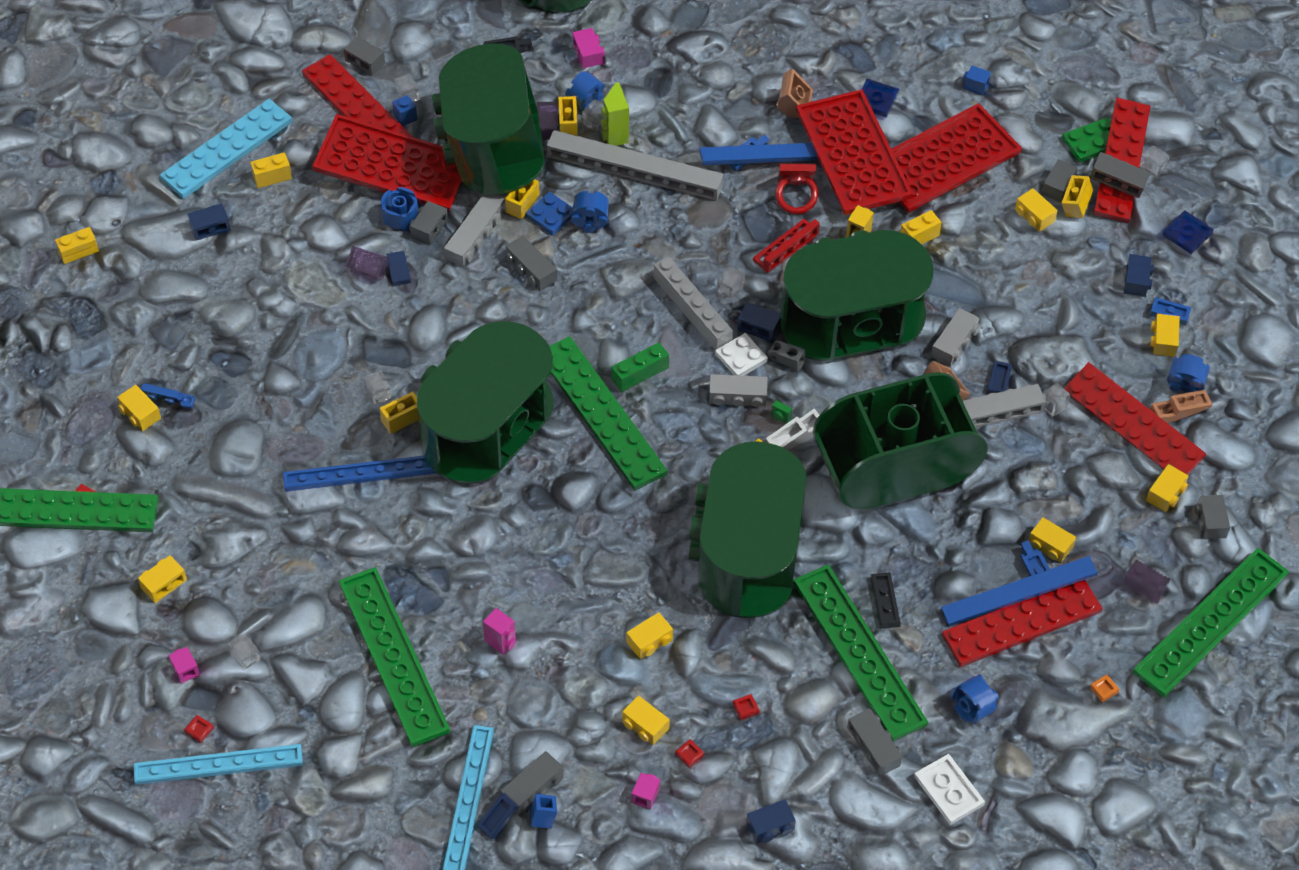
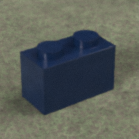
M222 203L187 214L189 225L196 241L231 231L229 219Z
M1129 254L1124 294L1146 297L1147 290H1151L1153 279H1149L1153 275L1154 265H1151L1152 257Z
M747 302L738 318L737 330L772 342L780 327V314Z
M786 799L747 813L746 824L756 844L770 842L774 837L779 835L786 836L795 830L796 820Z

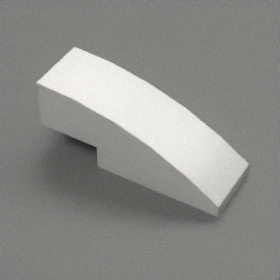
M814 408L800 419L798 417L794 418L766 439L769 443L787 450L794 448L813 438V426L819 414Z

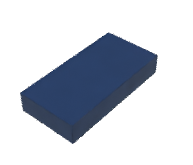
M399 251L386 254L393 286L411 283L405 252Z
M994 361L986 394L1007 390L1012 364Z
M502 792L477 826L491 839H495L519 808V805L506 793Z

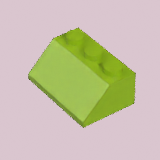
M617 82L604 98V107H601L604 118L601 119L603 131H601L602 139L607 144L615 146L629 143V106L620 83Z

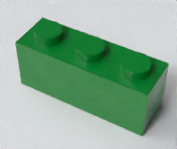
M658 342L611 366V380L622 393L668 369L669 354Z

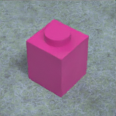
M188 647L177 649L169 655L171 666L181 684L200 675L198 666Z
M640 773L631 793V803L651 810L660 790V779L653 774Z

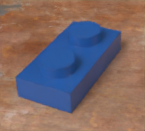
M1155 297L1150 316L1156 317L1157 314L1180 316L1179 324L1186 326L1191 307Z

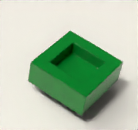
M775 400L772 405L771 416L777 421L787 424L792 417V408Z

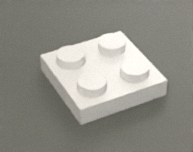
M746 333L715 350V355L733 375L744 376L768 362V357Z

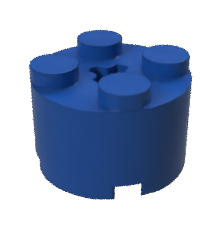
M582 71L572 80L573 86L571 89L567 88L565 92V97L576 96L577 108L584 113H588L592 108V104L595 102L599 103L603 99L604 95L602 92L605 85L590 72Z
M398 187L396 188L397 190L393 191L390 189L381 198L384 224L394 229L407 231L411 221L418 216L417 198L410 189Z
M588 191L579 192L574 196L571 222L577 227L584 229L586 233H593L594 230L603 228L608 222V198L597 191H594V193H588Z
M1182 354V357L1179 358L1175 356L1167 377L1169 389L1175 392L1182 390L1187 393L1204 390L1210 366L1208 363L1206 366L1203 363V359L1195 355Z
M980 674L969 678L951 690V700L955 699L956 705H954L956 712L968 723L972 721L975 724L996 710V701L999 699L998 694L989 687Z

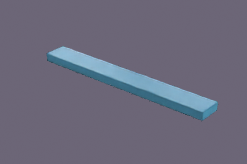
M473 725L443 870H465L494 734V728Z
M301 744L134 763L135 785L303 766Z

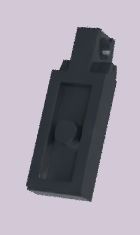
M515 36L483 42V44L508 45L517 49L520 53L533 50L531 38L521 39Z

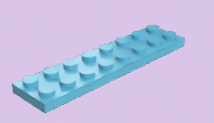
M268 99L161 173L160 179L184 199L293 122L292 117L272 100Z

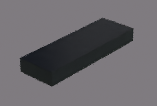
M891 572L871 574L870 578L880 629L900 627L901 622Z

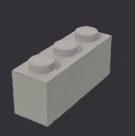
M959 308L933 345L931 357L951 367L954 361L960 359L963 348L966 349L969 346L972 335L976 336L980 328L978 326L979 317Z
M710 375L709 404L766 406L767 377Z

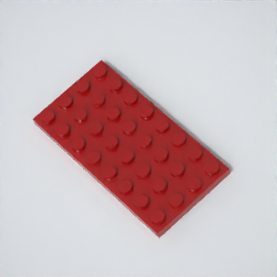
M862 89L796 105V112L844 215L852 214L857 205L872 209L913 197L907 180Z
M978 103L892 148V152L913 193L911 199L899 201V203L909 213L1020 154L1022 147Z
M339 114L335 115L312 166V171L384 193L390 189L391 191L397 190L396 188L398 187L410 189L414 192L419 204L425 205L427 201L447 208L449 213L462 183L456 164L447 166L443 146Z

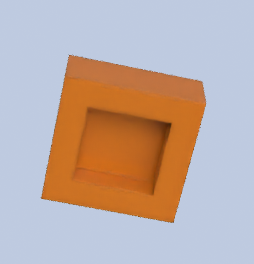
M1107 674L1093 682L1090 686V689L1102 703L1118 694L1120 690Z

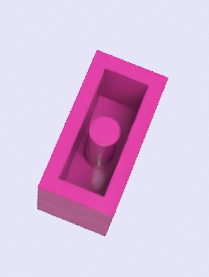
M593 28L573 32V46L582 68L603 64L604 48L603 46L600 47L599 36L594 33Z
M495 608L483 621L484 642L503 655L516 644L515 621Z

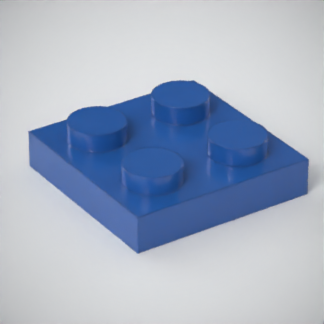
M548 192L526 212V218L553 236L571 220L572 206L553 193Z

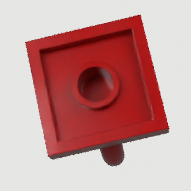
M780 164L778 171L779 183L775 190V197L778 205L784 211L799 215L810 211L815 206L818 200V189L814 182L816 164ZM788 182L791 185L806 183L809 186L811 198L806 205L792 207L784 201L782 192Z

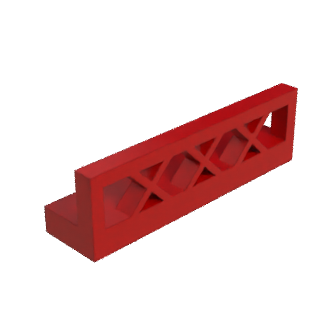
M802 219L754 256L753 262L767 273H770L819 235L820 222L814 219L809 223Z

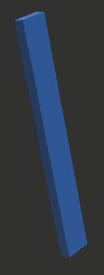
M811 143L700 147L699 149L702 165L819 160Z
M414 456L283 472L284 490L288 492L437 473L430 468L424 456Z
M1090 556L942 606L941 611L949 627L1097 576L1098 572Z

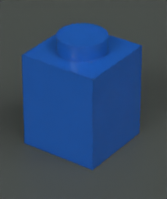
M971 66L969 72L966 71L962 81L965 82L964 89L984 95L990 82L991 72Z
M408 95L392 101L394 117L402 126L418 120L416 105Z
M535 794L530 808L531 826L551 829L557 814L556 796Z

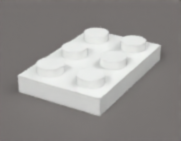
M949 754L914 774V778L949 825H952L985 804L983 798Z

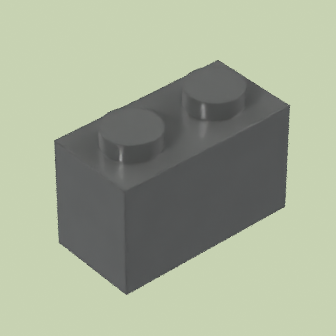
M356 37L344 48L345 61L371 76L385 64L384 51L359 37Z
M1058 159L1043 184L1041 195L1061 203L1071 176L1077 174L1078 167Z
M427 201L425 206L420 208L418 216L409 225L411 238L431 245L448 221L447 208Z
M1223 495L1200 496L1198 503L1195 504V514L1199 517L1198 529L1199 532H1202L1203 539L1227 538L1230 524Z

